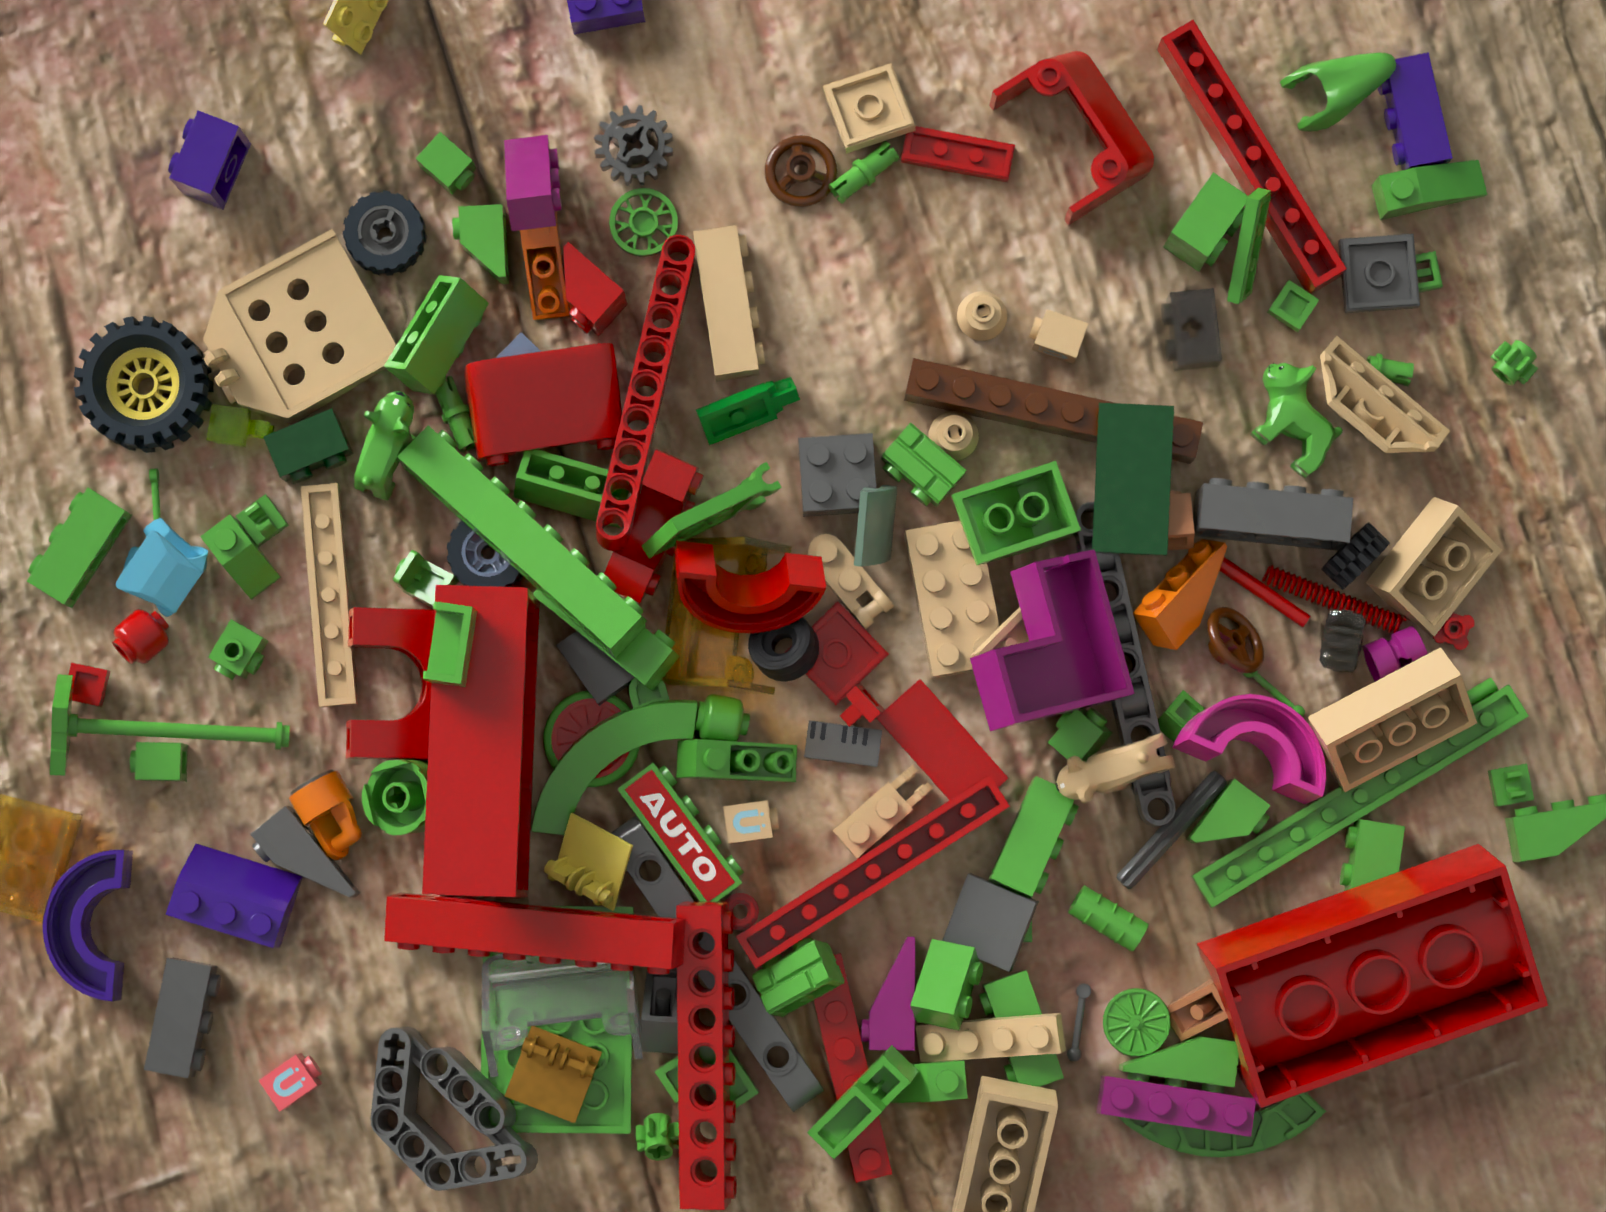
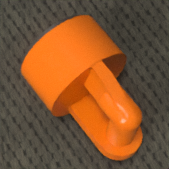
M333 769L325 771L301 784L290 793L289 800L303 825H310L326 855L333 860L344 858L349 852V847L360 840L362 831L357 824L354 809L350 803L354 798L340 773Z

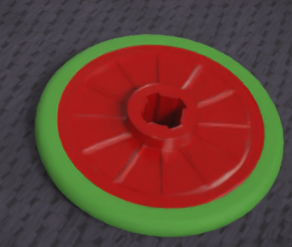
M589 691L578 692L562 700L548 717L543 735L545 753L553 769L563 754L584 733L601 721L621 711L630 710V708L616 696L611 697L599 706ZM640 747L622 754L598 773L588 787H600L620 779L632 767Z

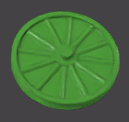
M1132 988L1118 993L1110 1000L1104 1011L1103 1029L1105 1036L1115 1049L1126 1055L1145 1056L1153 1053L1163 1045L1170 1031L1171 1021L1167 1006L1159 996L1146 989Z

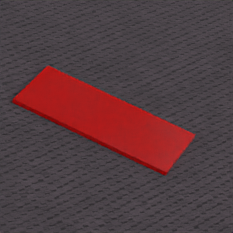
M921 679L876 718L949 800L988 775H991L998 788L1009 779Z

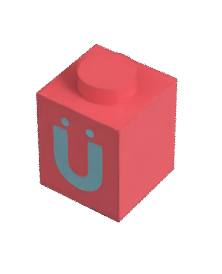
M299 1053L258 1081L280 1112L320 1086L322 1082L318 1076L322 1072L310 1055L305 1058L302 1053Z

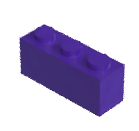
M1429 52L1395 59V71L1378 87V92L1380 95H1385L1388 108L1384 110V119L1387 129L1393 130L1396 144L1392 145V154L1396 166L1401 165V169L1406 170L1415 167L1449 163L1453 157Z

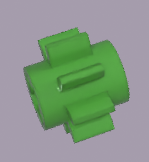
M1515 340L1512 345L1504 341L1491 356V359L1496 362L1492 367V371L1501 381L1510 386H1513L1517 381L1524 385L1538 370L1532 364L1537 355L1529 346L1519 340Z
M664 1113L648 1115L644 1119V1125H636L637 1151H645V1155L651 1160L661 1161L670 1158L673 1155V1148H679V1122L672 1123L671 1117Z

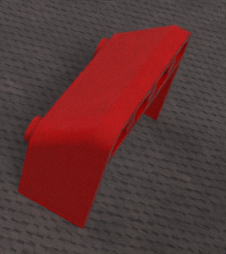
M1072 51L1043 59L992 91L989 106L994 111L1031 87L1038 94L1047 97L1055 96L1066 90L1104 148V151L1093 159L1090 168L1092 179L1099 189L1068 208L1064 219L1068 226L1145 178L1153 167L1154 155L1093 60L1084 52Z

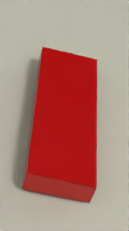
M915 126L916 131L907 133L905 136L901 163L1008 183L1015 144Z

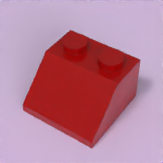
M568 242L563 247L566 300L570 308L568 314L572 317L571 321L585 334L593 331L599 337L628 305L626 296L621 287Z

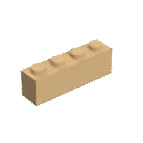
M737 225L693 231L716 382L759 375L758 365L765 364L762 342L755 343L753 329L760 328L757 306L749 307L747 293L754 292L751 270L744 271L742 257H749L746 235L738 236Z

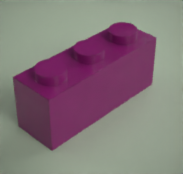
M548 135L504 140L506 201L511 230L518 231L556 226L555 211L562 210L560 166L557 148L550 149Z

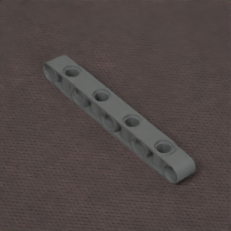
M1094 502L1082 504L1075 513L1081 531L1075 535L1077 553L1092 550L1093 529H1087L1082 525L1081 514L1087 511L1094 512ZM1096 553L1104 583L1111 584L1116 590L1115 600L1109 603L1123 653L1133 663V668L1129 675L1135 694L1111 701L1120 744L1123 746L1133 743L1131 732L1134 727L1145 728L1149 736L1160 733V728L1120 555ZM1164 746L1157 748L1156 752L1159 757L1166 756ZM1169 770L1162 773H1154L1132 782L1131 789L1135 796L1141 820L1152 827L1169 823L1175 814V802L1171 789ZM1153 799L1161 800L1165 804L1166 814L1161 820H1155L1148 814L1147 807Z
M636 816L611 832V834L633 845L626 870L659 917L676 918V905L683 901L695 902ZM648 860L657 861L661 867L659 878L652 882L644 880L640 873L642 864ZM704 932L698 944L702 949L712 951L715 941L711 934ZM734 959L733 972H728L729 985L734 983L742 985L746 990V999L743 1003L734 1005L733 1010H729V1020L735 1026V1029L788 1106L795 1112L825 1090L776 1018L766 1012L760 995ZM700 970L698 975L707 988H713L715 985L714 975L710 971ZM782 1046L788 1051L789 1060L784 1066L775 1067L769 1063L767 1054L772 1047Z

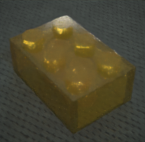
M0 794V912L43 923L50 893L68 869L83 814L11 795Z

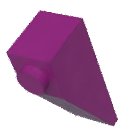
M906 936L869 1010V1019L861 1020V1042H869V1050H887L892 1045L896 1050L915 1051V1016L910 1006L915 992V937Z

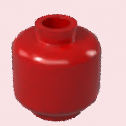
M137 609L115 627L113 632L115 640L112 644L118 653L130 664H133L135 661L140 664H146L168 645L169 639L165 630L169 628V625L158 612L153 611L149 614L142 609Z

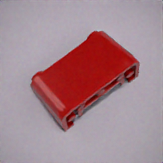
M597 343L475 361L466 365L464 380L479 463L487 462L488 467L508 464L509 457L514 456L516 452L589 442L590 445H597V450L614 449L622 416V407L613 343Z

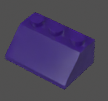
M195 844L177 878L166 915L271 948H280L303 876Z

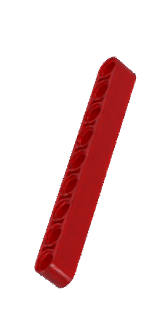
M676 234L670 236L662 246L596 520V538L599 545L608 551H617L627 545L642 488L641 483L648 463L694 269L695 246L693 241L684 235ZM675 252H681L687 258L683 261H675L669 256ZM671 285L677 287L679 292L668 295L661 289ZM658 319H666L671 325L667 328H658L653 322ZM657 352L664 358L659 362H650L645 356L649 353ZM649 386L656 392L649 397L640 395L637 390L640 387ZM641 420L647 424V427L644 430L635 431L628 425L632 421ZM632 454L639 459V462L628 466L623 464L620 459L624 455ZM617 489H625L631 493V496L626 500H617L611 494ZM613 523L620 525L623 531L613 536L606 534L603 528Z

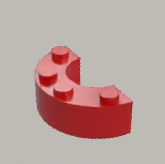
M658 449L655 450L641 483L642 490L629 541L622 549L613 551L604 572L616 585L615 593L624 597L629 596L638 603H641L646 594L654 595L661 580V576L657 573L666 555L668 554L673 557L675 546L649 559L642 545L671 518L695 507V502L690 501L691 495H696L704 477L703 474L698 473L699 467Z
M678 540L675 543V566L681 601L695 618L719 630L733 633H760L784 627L810 612L820 601L826 590L821 556L785 553L781 561L768 571L755 575H738L727 572L717 565L714 559L713 544Z

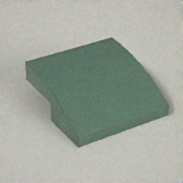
M882 485L879 489L864 487L860 491L854 566L877 565L891 559L898 486Z

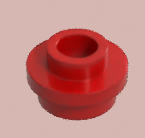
M735 893L725 900V902H728V911H733L734 907L738 904H743L748 909L745 918L738 919L734 916L735 930H745L755 924L759 916V907L752 896L746 893Z

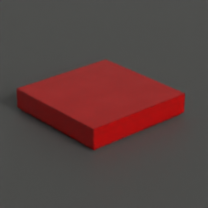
M837 601L811 626L819 640V655L814 666L805 675L836 706L889 653Z

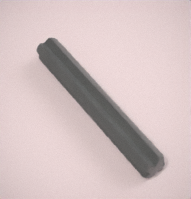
M1216 771L1210 772L1177 808L1173 819L1169 823L1162 825L1117 874L1116 878L1127 889H1132L1227 786V781Z

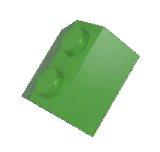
M1056 461L951 495L976 566L1038 550L1071 539L1081 531Z

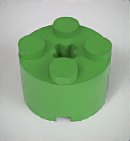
M423 759L389 760L373 769L372 775L367 784H364L362 790V805L368 820L374 826L377 825L390 835H405L425 831L428 761Z

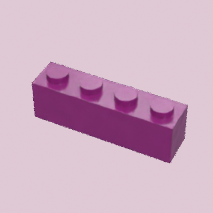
M1101 1076L1096 1113L1251 1137L1256 1100L1248 1097Z

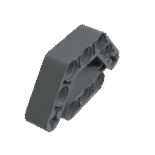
M412 1027L390 1028L381 1035L378 1044L370 1118L373 1131L429 1188L442 1191L505 1180L529 1174L536 1168L538 1163L536 1149L532 1144L524 1141L512 1129L517 1116L514 1106L459 1050L448 1046L431 1048L423 1040L420 1032ZM398 1039L405 1042V1049L397 1046ZM440 1055H443L448 1063L444 1074L438 1070L436 1064ZM394 1060L404 1061V1064L394 1065ZM395 1072L402 1078V1087L399 1091L394 1089L392 1085V1077ZM420 1072L477 1131L485 1134L495 1146L455 1152L416 1112ZM466 1081H469L474 1088V1094L470 1100L465 1098L462 1091ZM492 1107H495L500 1113V1122L497 1126L492 1125L489 1121V1111ZM391 1110L398 1116V1125L395 1129L388 1123V1114ZM417 1136L424 1142L425 1147L422 1155L417 1154L414 1150L413 1144ZM520 1155L521 1163L502 1166L501 1158ZM478 1156L482 1157L486 1163V1171L483 1176L475 1169V1160ZM442 1163L447 1164L451 1171L447 1182L441 1178L439 1173Z

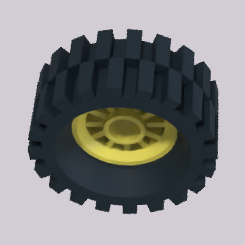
M132 316L123 318L125 325L122 326L111 322L104 326L108 331L106 335L101 337L95 333L89 339L95 344L90 352L84 348L82 349L79 358L84 361L83 368L75 367L74 378L80 381V386L74 387L75 397L82 401L83 405L79 406L83 416L91 421L89 424L98 432L129 450L136 451V448L145 453L155 452V447H161L164 450L174 448L173 441L178 438L185 442L192 437L188 430L193 425L198 429L201 427L204 420L200 415L203 410L209 412L212 405L207 396L208 392H214V382L208 377V374L212 373V371L203 359L204 354L181 330L179 331L172 324L164 320L162 323H159L154 317L143 316V321H138ZM141 361H146L145 369H143ZM155 361L159 362V364L154 369ZM133 365H135L136 372L134 373L131 370H129V368ZM168 369L169 373L162 375ZM125 373L130 376L129 380L122 379ZM145 378H153V390L146 395H140L138 392L139 383ZM172 381V387L163 385ZM120 386L129 387L128 389L120 390ZM163 393H170L167 400L162 396ZM131 397L125 404L123 399ZM158 399H159L162 403H164V404H163L161 407H159V408L157 407V404H156V401H157ZM148 403L151 408L150 412H146ZM138 404L137 411L133 410L134 407Z

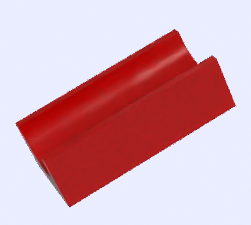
M435 585L436 602L471 606L477 610L466 687L431 682L422 894L528 898L540 602L530 589L525 587ZM434 610V623H435V616H436V611H435V610Z
M1480 844L1464 848L1197 943L1200 957L1213 979L1235 1038L1240 1058V1065L1237 1066L1240 1080L1261 1108L1548 1006L1506 865Z

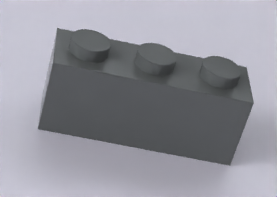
M174 957L167 958L144 1070L184 1078L195 1077L196 1071L202 1070L206 1056V1049L201 1048L203 1035L209 1034L213 1022V1012L209 1011L211 996H217L221 983V975L216 974L218 966Z

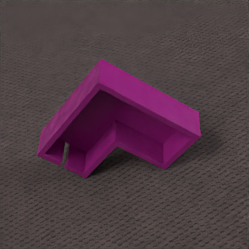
M1095 549L1064 557L1060 556L1037 561L1010 572L1029 641L997 648L970 658L990 732L1108 703L1135 694Z

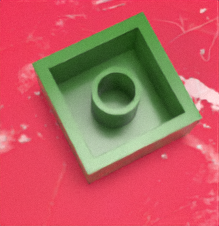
M1213 172L1171 231L1163 248L1198 272L1205 263L1212 267L1229 242L1223 238L1225 234L1233 237L1242 224L1247 195Z

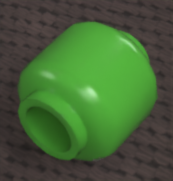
M711 694L706 697L704 702L699 701L697 704L694 730L699 731V736L703 740L737 741L739 735L746 736L750 714L744 713L743 703L740 699Z

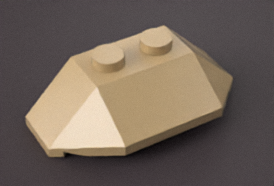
M1338 336L1332 340L1320 355L1327 405L1383 452H1434L1450 432L1448 428Z

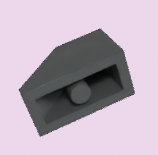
M677 967L670 969V974L665 975L650 974L646 971L641 1017V1052L678 1054Z

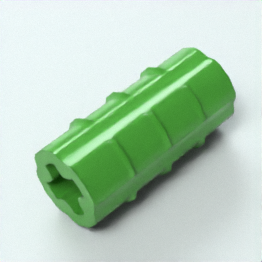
M1085 885L1080 889L1067 912L1080 920L1082 924L1090 926L1098 931V934L1105 935L1113 940L1114 943H1118L1131 952L1138 946L1149 925L1136 917L1134 913L1126 911L1118 906V903H1113L1103 897L1102 894H1098Z

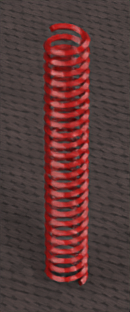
M1273 565L1268 567L1262 578L1263 582L1266 581L1269 574L1267 586H1269L1275 576L1272 584L1273 588L1276 587L1280 579L1278 590H1281L1286 580L1283 592L1287 591L1291 583L1289 595L1292 594L1297 584L1294 596H1298L1302 587L1300 599L1303 598L1308 588L1305 597L1306 601L1309 600L1314 589L1311 603L1315 601L1319 592L1316 604L1319 605L1324 596L1323 608L1330 597L1327 606L1328 610L1331 609L1336 598L1332 610L1333 612L1336 611L1341 601L1338 610L1339 614L1342 613L1347 602L1344 616L1348 614L1353 603L1349 617H1353L1358 606L1355 620H1358L1364 608L1360 621L1364 622L1365 616L1369 611L1366 625L1370 623L1375 612L1371 626H1375L1380 615L1377 629L1381 627L1386 616L1382 630H1386L1391 619L1388 633H1391L1396 621L1397 624L1393 633L1398 632L1403 620L1407 621L1405 616L1401 618L1400 614L1395 615V612L1385 611L1383 607L1379 609L1378 605L1373 607V604L1368 605L1367 601L1362 603V600H1357L1356 597L1351 599V595L1340 594L1339 590L1335 592L1334 588L1329 590V587L1326 586L1324 588L1323 584L1318 586V583H1313L1312 580L1307 582L1306 577L1303 579L1301 576L1296 577L1295 573L1292 575L1290 571L1285 573L1284 569L1280 570L1279 567L1274 569Z

